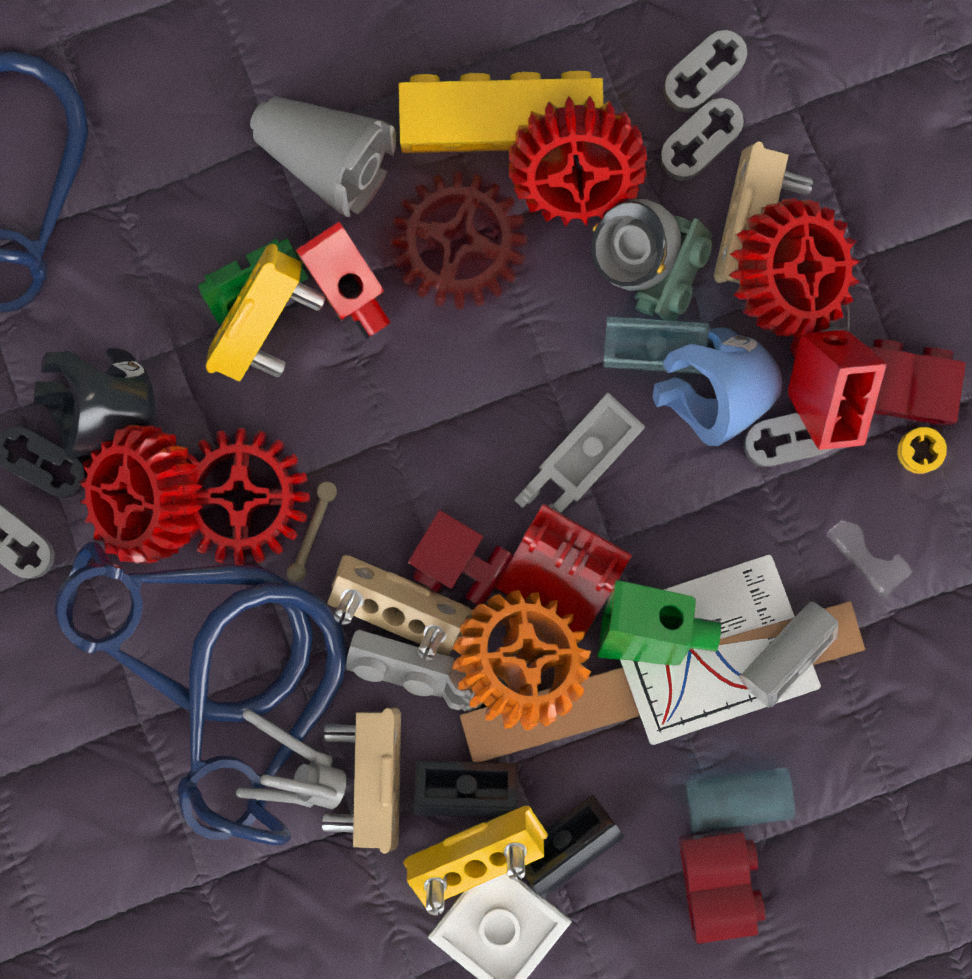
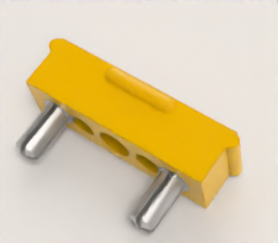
M275 244L266 246L209 346L206 361L207 372L214 373L217 371L240 382L251 365L272 376L280 377L284 371L285 362L259 349L289 298L318 311L325 302L324 294L299 283L301 261L278 251V247Z
M530 806L520 807L493 820L475 825L444 839V841L408 856L403 861L407 868V882L429 914L438 915V912L441 914L444 911V900L506 873L511 880L517 881L519 877L522 879L525 876V865L544 857V839L547 838L548 833Z

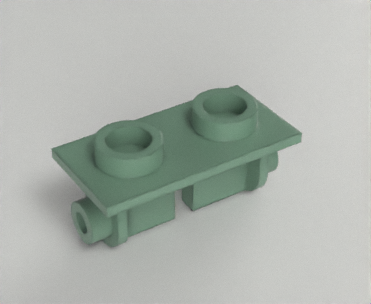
M674 216L681 233V250L673 269L659 284L647 290H637L634 296L638 300L635 307L636 310L649 316H654L656 312L665 322L673 327L679 314H683L687 310L693 293L691 285L698 269L705 266L712 251L711 238L713 234L696 218L691 222L683 217Z

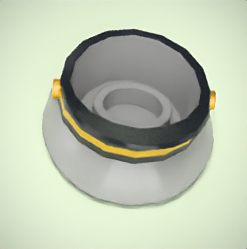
M633 199L615 205L606 212L600 223H597L593 228L591 256L597 271L611 284L628 291L647 290L659 284L672 271L681 250V233L674 216L662 205L648 199Z

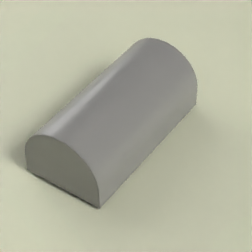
M811 601L808 602L739 676L740 680L768 708L770 706L773 707L837 639L838 620L818 604Z

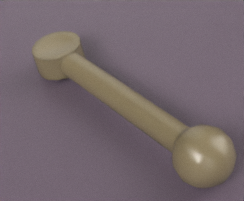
M323 482L317 488L319 501L296 561L290 564L286 571L288 579L292 582H301L306 577L304 565L327 505L337 497V488L331 482Z

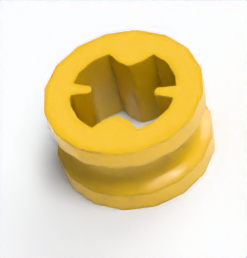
M919 427L907 432L901 438L897 448V455L903 467L917 474H924L937 469L943 463L947 452L944 438L938 431L929 427ZM925 437L932 443L929 447V452L934 457L930 463H928L927 459H923L919 464L912 459L915 450L910 446V443L914 438L919 443Z

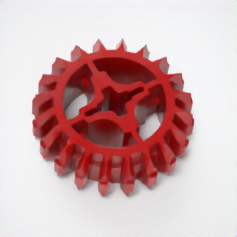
M568 96L564 107L557 108L548 101L545 107V115L531 111L528 125H518V130L515 133L516 140L511 141L509 148V160L511 161L509 163V177L512 179V183H514V190L518 199H526V205L530 212L542 209V215L546 222L555 216H561V221L565 227L571 219H580L587 227L590 217L598 216L602 219L606 212L615 205L626 202V199H637L639 184L644 183V178L646 177L645 161H647V152L638 126L631 125V119L626 111L615 114V109L610 101L600 108H596L591 96L587 98L583 105H575L571 97ZM575 154L579 158V164L582 168L580 170L577 169L576 159H574Z
M796 198L783 199L782 202L771 203L761 207V214H754L752 217L747 218L749 230H742L736 234L742 244V249H737L729 254L738 261V269L730 273L729 276L739 280L741 286L733 296L740 300L747 299L742 313L747 314L749 317H756V326L762 329H771L772 333L777 336L793 335L794 337H802L805 333L822 332L825 329H829L830 321L843 318L841 305H848L854 302L848 292V288L860 282L852 276V267L860 263L861 260L851 257L850 249L857 241L843 236L848 223L834 220L835 210L820 207L819 202H814L813 200L797 201Z
M128 425L125 426V429L116 430L113 441L101 443L102 450L92 451V457L82 462L87 472V477L79 481L85 488L86 495L80 503L87 505L89 512L85 523L95 526L93 540L103 541L105 552L117 555L120 562L149 564L158 562L161 559L170 558L172 555L179 553V548L191 542L189 532L199 527L193 515L196 511L203 508L196 500V491L202 485L194 483L192 475L197 465L186 462L188 448L176 445V436L163 433L161 427Z
M244 428L237 429L235 434L236 444H230L226 432L223 430L218 431L216 439L220 448L214 450L211 444L202 439L198 442V446L206 456L199 461L195 456L187 453L186 462L197 465L192 474L194 483L203 487L206 477L215 466L228 458L234 457L230 478L224 485L208 489H202L201 487L196 491V500L201 505L223 506L226 508L230 515V526H233V539L226 538L216 532L207 522L202 508L193 514L199 527L189 532L190 539L195 538L200 533L204 536L197 546V551L201 554L207 553L214 543L218 545L215 552V561L219 563L225 562L230 549L234 550L236 565H245L247 560L246 550H252L255 561L263 563L266 561V555L262 546L268 544L271 550L279 555L284 552L282 544L276 539L280 533H283L291 540H296L298 537V533L287 526L290 518L298 522H306L307 515L293 509L295 502L306 503L310 501L309 493L294 491V486L303 484L308 480L307 475L304 472L290 475L288 470L297 465L299 462L298 457L292 454L280 461L278 457L285 447V444L280 440L275 441L268 451L265 450L267 434L263 431L257 432L252 445L248 444V434ZM249 456L267 462L274 469L282 490L260 488L254 484L251 469L249 468ZM243 483L245 490L257 496H266V498H253V501L245 502L241 511H238L237 504L224 498H216L217 496H229V493L238 492L239 484ZM281 505L274 522L262 533L248 538L251 519L255 511L265 506Z

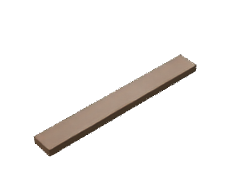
M851 601L824 608L838 620V637L813 665L864 651V643ZM793 618L722 638L719 645L776 637ZM623 667L590 676L586 681L580 683L585 690L582 697L577 701H571L573 704L572 710L565 716L557 715L556 721L548 726H543L538 721L537 726L532 730L524 731L520 721H518L511 729H504L502 714H499L492 721L485 720L487 706L459 714L472 761H487L640 716ZM551 688L538 691V696L548 694Z

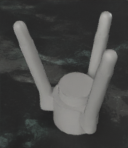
M249 709L245 710L243 717L308 759L310 764H302L296 771L293 780L270 775H262L260 777L262 785L282 790L241 787L236 790V795L240 798L295 803L309 808L313 805L327 809L336 808L341 802L346 789V774L343 770L331 767L332 756L315 751L267 719Z

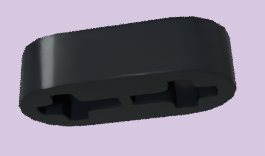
M21 426L11 427L1 433L0 464L4 468L47 493L61 498L74 497L84 489L79 481L87 477V472L83 467L82 462L84 461L79 457H67L64 448L40 434ZM26 436L29 439L26 447L39 455V458L35 464L24 458H19L14 464L11 461L14 453L8 449L9 443L12 440L21 442ZM50 461L55 465L64 467L70 461L73 464L70 472L76 476L75 482L72 485L63 483L58 489L55 486L57 477L44 469L47 462Z

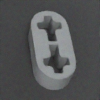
M728 30L717 31L680 61L669 72L665 80L663 93L667 104L677 112H694L736 77L743 68L748 54L747 46L742 37ZM718 45L721 49H725L729 45L733 47L735 52L731 59L734 64L730 66L727 62L723 61L711 71L707 65L713 60L716 53L713 46ZM698 73L701 74L703 79L698 82L694 92L697 96L695 99H692L689 95H684L682 98L676 96L675 93L678 88L676 79L681 78L684 82H688Z
M718 98L711 100L699 109L663 144L660 154V165L664 173L671 179L678 181L691 180L701 173L739 136L744 123L743 113L739 106L731 100ZM713 112L718 117L725 113L730 115L731 120L728 128L731 132L726 134L725 131L720 129L707 139L703 133L712 122L709 114ZM694 141L700 145L691 158L694 166L689 168L688 165L683 163L676 167L672 164L675 155L672 149L674 146L684 150Z
M798 413L761 421L749 429L743 440L744 452L747 458L753 464L761 467H772L819 456L832 449L819 450L812 439L796 440L795 433L806 430ZM761 430H767L769 436L774 438L787 435L788 444L780 445L773 449V458H767L764 450L756 451L754 448V442L761 438Z
M0 504V528L8 533L4 540L0 538V564L21 578L36 579L44 576L50 571L54 563L55 553L52 544L11 510ZM18 541L26 547H32L37 543L40 548L36 555L42 560L40 565L28 564L23 569L20 566L23 556L11 547L13 543Z

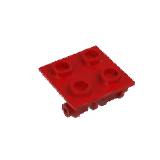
M543 504L495 588L507 595L512 591L519 590L524 601L531 593L539 592L542 607H545L550 601L558 600L556 614L560 618L566 614H573L572 623L568 627L572 632L585 631V636L611 593L615 581L619 580L632 554Z

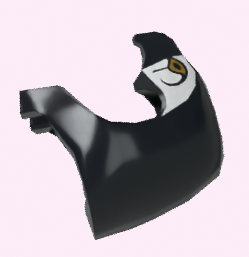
M109 348L107 356L111 359V366L106 373L98 371L70 351L45 353L41 361V373H63L72 387L74 398L61 382L36 381L33 405H42L48 409L60 432L67 457L90 455L92 451L102 450L101 443L113 441L115 431L125 429V426L138 425L140 427L153 425L155 399L149 375L146 369L138 364L128 351Z

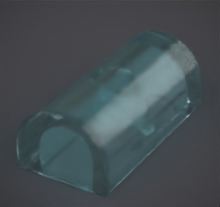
M606 316L603 367L667 372L663 361L670 351L691 343L707 347L709 323ZM693 365L673 371L703 374Z
M785 767L684 781L692 833L795 818L792 784L788 769Z

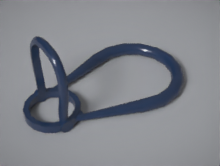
M15 51L0 52V73L15 71L33 75L52 88L65 108L68 136L39 239L29 240L19 232L0 229V240L7 239L19 242L29 251L27 253L0 249V262L25 265L30 269V275L33 276L32 284L24 295L12 302L0 303V313L19 311L32 303L41 291L43 282L47 280V262L43 260L42 256L81 165L89 133L84 102L68 76L41 57Z
M89 542L78 552L68 578L65 579L56 595L54 612L59 628L72 643L76 644V648L88 653L105 651L178 706L190 712L189 688L120 650L121 644L134 633L141 620L143 601L140 588L142 583L233 584L255 586L264 582L290 583L288 580L261 566L235 564L126 573L123 567L110 563L101 545L96 542ZM93 556L96 564L86 566L90 558ZM105 575L121 580L128 588L131 598L130 614L124 625L113 635L95 639L90 634L83 633L75 628L73 624V605L80 583L91 577ZM281 604L288 613L293 639L290 658L279 678L259 695L239 702H220L207 698L206 720L240 723L246 721L243 717L245 710L249 709L259 716L266 714L294 692L310 661L313 630L309 614L290 604Z
M264 582L234 592L209 613L193 641L189 668L191 769L188 775L180 780L177 793L182 817L195 833L205 838L226 840L236 836L269 845H284L291 839V832L288 827L265 808L266 801L249 799L244 815L234 822L212 811L204 802L202 794L196 786L198 781L211 771L219 768H235L245 773L249 778L251 788H266V785L260 783L262 775L255 773L246 762L234 756H215L207 760L201 759L213 647L225 626L243 611L266 603L290 604L309 614L323 633L327 649L324 677L289 732L290 735L302 742L328 710L343 684L348 651L341 623L335 620L334 613L322 598L298 585ZM282 743L263 775L275 776L294 750ZM190 803L196 815L202 821H204L212 827H207L195 820L192 814ZM255 819H258L271 831L254 828L251 825Z

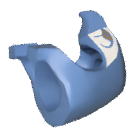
M724 327L707 331L706 337L712 340L715 349L691 343L670 351L663 361L667 373L693 365L709 378L717 399H706L698 395L689 383L677 377L654 384L652 396L656 407L662 405L671 407L708 446H719L744 431L772 407L782 391L781 372L772 355L754 338L739 335L733 330Z

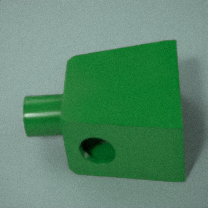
M616 580L603 608L597 657L673 666L680 665L690 648L717 652L721 637V621L694 617L696 598L692 596Z

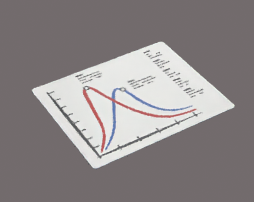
M766 555L664 589L696 598L694 617L721 621L720 639L795 617L771 555ZM775 637L719 645L717 652L689 649L681 664L675 666L620 659L650 744L655 745L767 707L747 689L739 676ZM813 664L777 703L820 689L821 685Z

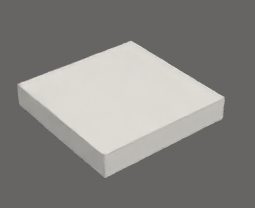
M506 873L462 892L430 932L428 938L478 979H527L572 921L548 900L542 899L522 879L519 878L517 881L511 880Z

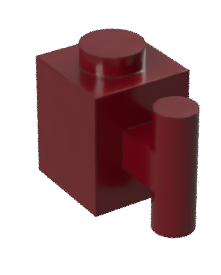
M439 510L407 563L417 568L412 578L437 593L442 585L453 590L462 573H465L475 579L465 598L479 605L486 603L514 555L496 545L487 562L475 556L474 553L484 536Z

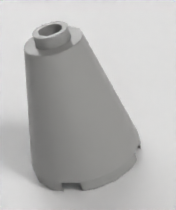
M278 96L271 98L268 102H261L255 109L250 122V127L253 129V139L258 145L335 211L346 217H350L349 210L356 214L363 211L374 198L388 172L380 168L384 154L387 153L393 156L396 148L397 133L394 126L383 120Z

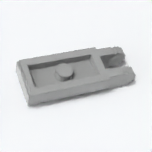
M607 393L539 467L541 471L517 496L515 501L522 508L526 504H530L540 494V489L551 479L564 493L555 503H551L549 507L562 513L573 500L577 502L640 434L645 426L612 395Z
M362 630L354 632L346 660V670L355 672L357 676L367 681L379 682L383 680L403 686L408 692L418 696L433 695L440 698L443 697L449 708L458 711L462 709L464 712H471L481 707V704L477 707H469V701L475 695L471 688L467 690L458 689V683L466 677V673L452 669L453 662L455 661L453 657L436 653L432 660L427 661L425 659L429 650L425 651L421 659L418 655L419 647Z

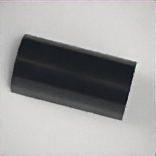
M416 761L414 815L500 817L518 809V763Z
M591 795L546 829L548 836L544 839V857L525 865V877L538 895L544 899L625 836L596 797Z

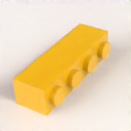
M587 71L564 72L561 74V79H541V74L536 72L511 74V80H490V75L484 73L464 74L460 76V81L440 82V77L432 74L411 76L410 82L399 83L402 153L509 151L511 141L516 140L515 133L518 130V125H528L531 111L545 115V107L548 101L557 108L565 106L564 104L568 96L571 97L575 105H583L587 98L591 96L596 108L603 106V78H591V73Z

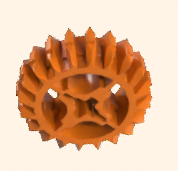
M519 590L508 594L506 600L500 594H497L487 601V606L485 604L476 606L471 611L472 619H466L460 625L459 629L464 637H459L454 642L452 649L462 656L453 662L452 669L466 673V677L458 683V689L467 690L471 688L475 693L469 701V707H477L482 702L488 707L485 712V720L492 721L499 714H502L504 729H511L518 721H520L524 731L532 730L537 726L538 721L543 726H548L556 721L557 715L565 716L569 713L573 706L571 701H577L584 694L585 690L580 683L589 678L591 671L582 666L581 663L589 659L591 651L577 646V643L584 638L585 631L572 632L568 625L572 623L573 614H566L562 618L556 614L558 600L550 601L545 607H542L539 592L531 593L525 601ZM505 625L507 635L502 639L503 647L498 648L494 653H488V640L492 630ZM550 667H555L554 681L549 693L538 696L537 685L541 683V673ZM497 677L503 679L508 685V688L503 683H501Z

